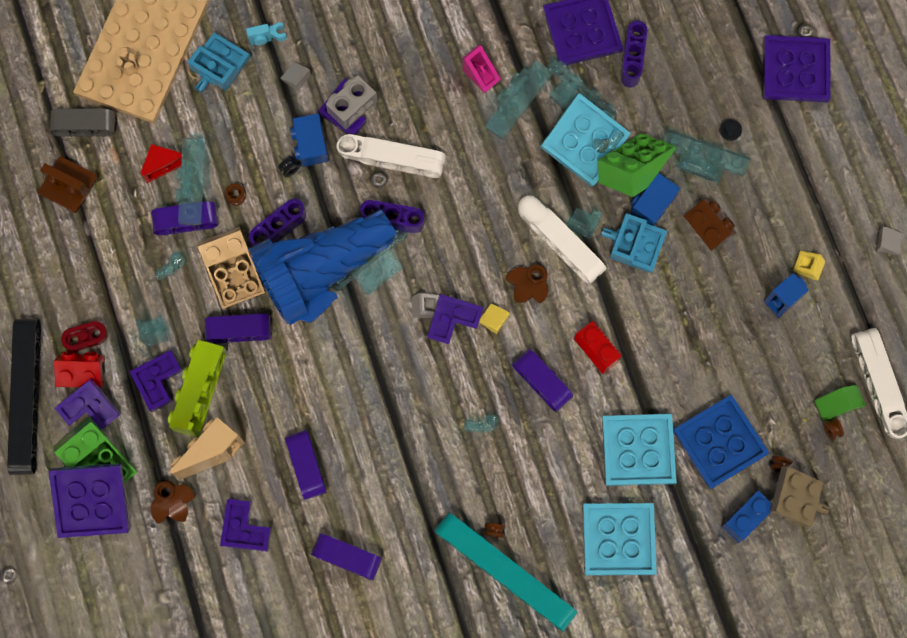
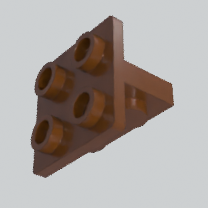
M60 156L53 167L46 163L42 166L40 171L45 176V181L38 190V194L77 213L98 176Z

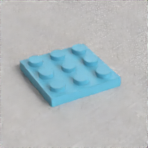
M578 93L542 142L540 148L592 187L599 180L598 160L624 144L631 133Z
M672 414L602 416L606 486L667 485L677 483Z
M654 503L583 504L585 576L657 575Z

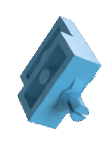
M213 33L203 47L199 46L187 62L190 70L201 77L194 88L202 93L210 83L226 91L251 58L250 54L218 34Z
M626 213L623 223L617 232L604 227L601 236L614 240L613 250L609 259L652 274L667 231L647 224V220Z

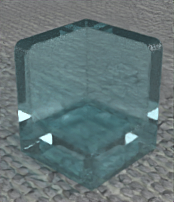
M577 208L572 218L569 219L567 227L591 239L601 220L602 213L594 210L591 215Z
M162 318L143 322L141 319L136 320L140 339L146 347L169 341Z

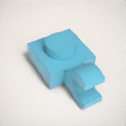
M282 22L272 26L264 24L246 28L251 45H264L268 41H272L271 38L277 41L287 39L286 33H277L279 30L284 29Z

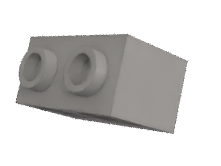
M357 75L354 79H349L339 93H334L329 97L326 103L327 112L346 130L377 102V93ZM357 91L364 93L359 97L353 95ZM340 106L348 107L345 111L337 110Z

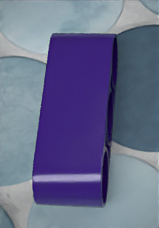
M641 21L632 22L626 34L620 77L622 84L626 87L636 86L640 81L643 71L648 30L646 24ZM638 32L641 36H634L632 33ZM636 52L639 56H632L629 53ZM627 72H634L636 76L631 77Z
M291 199L256 225L249 233V240L252 246L259 244L255 242L258 236H265V240L270 239L273 244L279 242L303 223L306 219L303 203L298 199ZM294 208L301 210L297 215L290 214ZM276 222L283 223V226L279 229L272 228Z
M375 200L364 201L360 207L362 218L367 217L365 212L370 209L376 212L382 210L386 217L391 213L397 214V219L389 220L394 230L419 233L425 226L423 212L415 207ZM417 217L420 219V222L411 224L409 219Z
M198 202L157 208L151 211L153 234L155 235L199 231L218 226L216 204L214 202Z
M268 314L205 318V342L232 343L271 339L270 315Z
M528 348L511 363L516 372L553 411L557 412L573 398V394L567 386L531 349Z
M304 430L285 436L286 445L303 499L307 500L327 493L308 431Z
M319 533L311 552L313 557L374 581L383 559L322 533Z

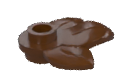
M535 264L528 268L517 267L506 276V281L516 286L514 289V300L516 303L527 302L532 297L538 303H542L548 295V287L545 283L548 274L541 265ZM538 273L540 278L537 280L533 279L532 275Z
M168 480L159 482L154 489L155 500L151 504L152 517L157 524L163 522L168 516L176 521L185 522L188 516L186 503L195 498L193 491L186 485H175ZM169 488L170 494L166 497L163 496V490Z

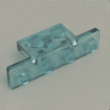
M555 58L550 60L549 69L563 81L550 94V98L565 111L576 94L580 93L616 121L617 113L611 104L604 103L600 99L599 94L595 90L586 87L578 75H573L568 71L567 66L562 61H557Z
M535 61L529 70L523 68L520 74L515 73L510 81L511 85L507 90L503 89L497 98L498 110L486 124V129L503 139L550 79L553 72L538 61Z
M669 129L666 130L663 141L676 146L675 153L681 154L676 169L719 183L723 169L744 176L751 161L750 157Z
M183 138L181 168H177V181H180V189H176V202H179V224L201 225L205 139Z
M395 230L394 241L387 248L366 259V264L349 272L346 277L333 284L331 288L339 291L355 279L367 295L377 289L403 268L391 252V249L407 237L405 232Z

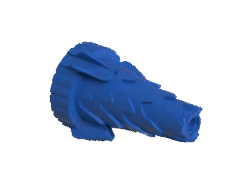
M379 210L365 218L358 217L337 228L332 226L324 231L310 233L299 239L283 240L274 244L270 239H267L249 248L248 252L271 300L286 325H292L299 320L311 323L334 300L338 299L335 292L327 290L333 284L346 277L349 272L366 264V259L387 248L394 241L396 233L382 210Z

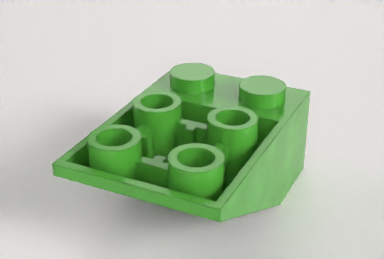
M638 134L598 160L599 183L634 197L648 188L675 151L676 146L668 144L663 140L652 138L647 134Z
M90 416L53 446L54 453L67 467L122 463L124 483L137 473Z

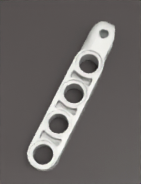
M352 134L342 136L337 142L338 154L346 159L431 178H440L442 175L446 155L437 150Z
M529 195L521 198L518 204V213L521 218L585 283L590 285L606 270L604 263L549 208H546L534 196Z
M876 328L853 333L851 335L852 344L875 410L882 420L887 435L893 439H901L907 435V412L881 336Z

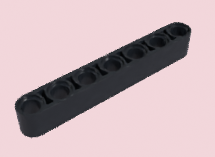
M15 319L13 322L7 457L9 475H33L36 472L41 354V322L39 319Z

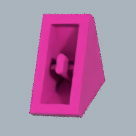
M481 45L476 46L463 57L462 71L482 92H487L501 80Z

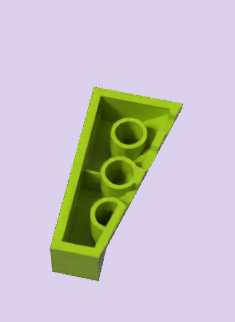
M197 340L196 346L193 345L189 354L191 361L189 367H185L182 380L184 382L182 388H179L176 392L175 402L177 403L175 409L171 410L168 416L169 428L173 431L197 438L200 437L227 354L223 346Z

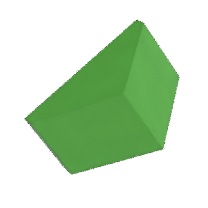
M857 384L840 388L814 401L823 422L866 406Z

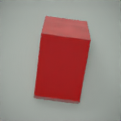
M151 144L140 173L146 183H149L185 165L186 162L181 152Z

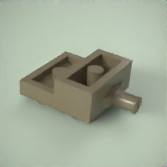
M782 466L770 511L797 526L812 527L816 511L826 515L829 512L826 509H830L828 505L819 502L823 482L789 466Z

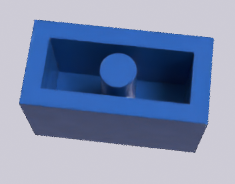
M319 113L293 118L294 126L290 127L292 139H297L298 147H294L296 160H301L303 167L329 162Z
M658 173L648 188L645 189L642 196L637 194L632 201L631 215L647 220V224L655 226L678 195L680 187Z
M793 273L770 293L764 303L780 318L798 303L809 289L806 282L800 276H796Z
M756 491L721 527L737 543H740L771 513L772 503L763 494Z

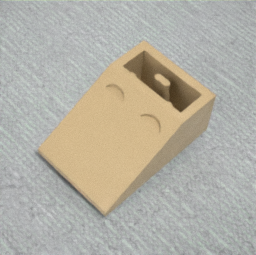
M240 227L198 242V249L223 309L265 293L258 272L249 255L248 246Z
M217 417L214 421L210 420L204 426V432L199 438H194L188 444V451L173 461L171 464L172 469L169 472L182 480L229 461L245 442Z

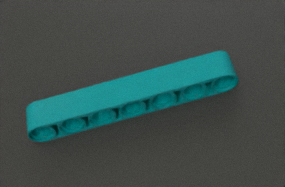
M448 512L434 529V532L561 631L564 632L578 612L453 514Z

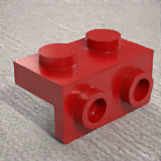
M73 351L62 352L54 360L55 387L80 388L90 379H93L97 386L101 388L103 386L102 363L105 361V355H98L97 352H86L84 354H75Z

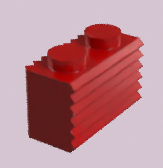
M592 321L576 333L574 340L599 371L604 374L619 362L621 353L615 350L616 346H612L613 343H609L610 339H606L607 336H604V332H601L598 325H595V322Z

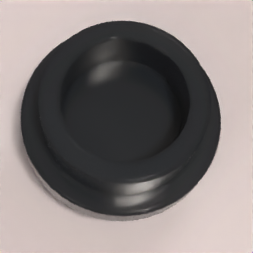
M734 119L725 120L720 126V134L725 140H737L742 134V126Z

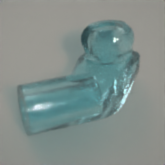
M613 129L608 139H594L592 148L597 150L598 153L612 152L622 138L623 133Z
M180 252L173 253L170 256V263L155 270V276L158 280L161 281L172 275L184 265L185 258L182 257Z
M487 415L486 422L466 420L464 430L477 433L494 431L498 428V417Z

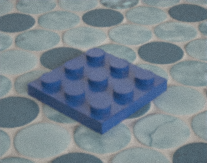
M732 394L673 429L674 435L709 490L770 454Z

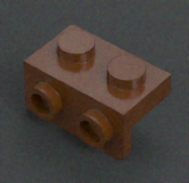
M703 199L686 213L684 218L712 251L737 232L733 229L735 225L731 219L721 214V207L715 200Z

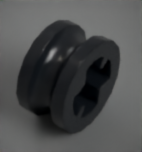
M293 156L286 158L278 166L279 171H283L285 178L292 176L300 169V164L295 163L296 160Z

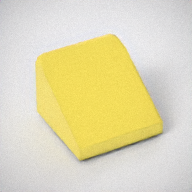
M800 251L793 272L818 281L825 260L821 254Z
M490 304L480 318L479 323L495 334H498L510 317V313L496 305Z

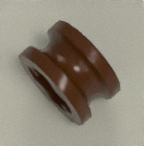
M235 183L226 188L225 197L228 203L238 206L245 201L246 193L240 184ZM234 190H238L239 194H241L237 195L236 199H233L232 195H230L234 194Z
M836 417L832 418L831 422L828 420L823 422L824 430L831 441L836 440V436H844L842 425Z
M772 456L773 464L769 468L781 472L782 466L792 465L793 461L785 457Z
M485 523L484 527L487 530L484 532V536L504 538L505 534L502 533V530L505 529V525Z

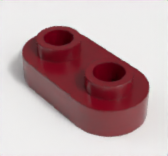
M98 321L89 322L65 330L61 336V343L68 351H81L104 343L108 337V331ZM100 331V335L94 338V332ZM73 338H78L76 344H71Z

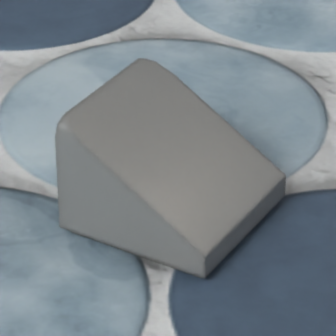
M294 62L281 77V80L296 91H299L309 79L311 73L308 68Z
M883 226L878 233L876 252L899 255L902 233Z
M418 293L412 296V317L432 318L439 295Z

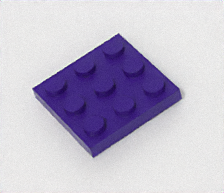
M564 0L543 5L544 16L560 67L623 51L608 0Z
M765 35L763 39V99L829 103L831 100L830 39Z
M122 463L50 468L48 472L58 538L129 532L130 526Z

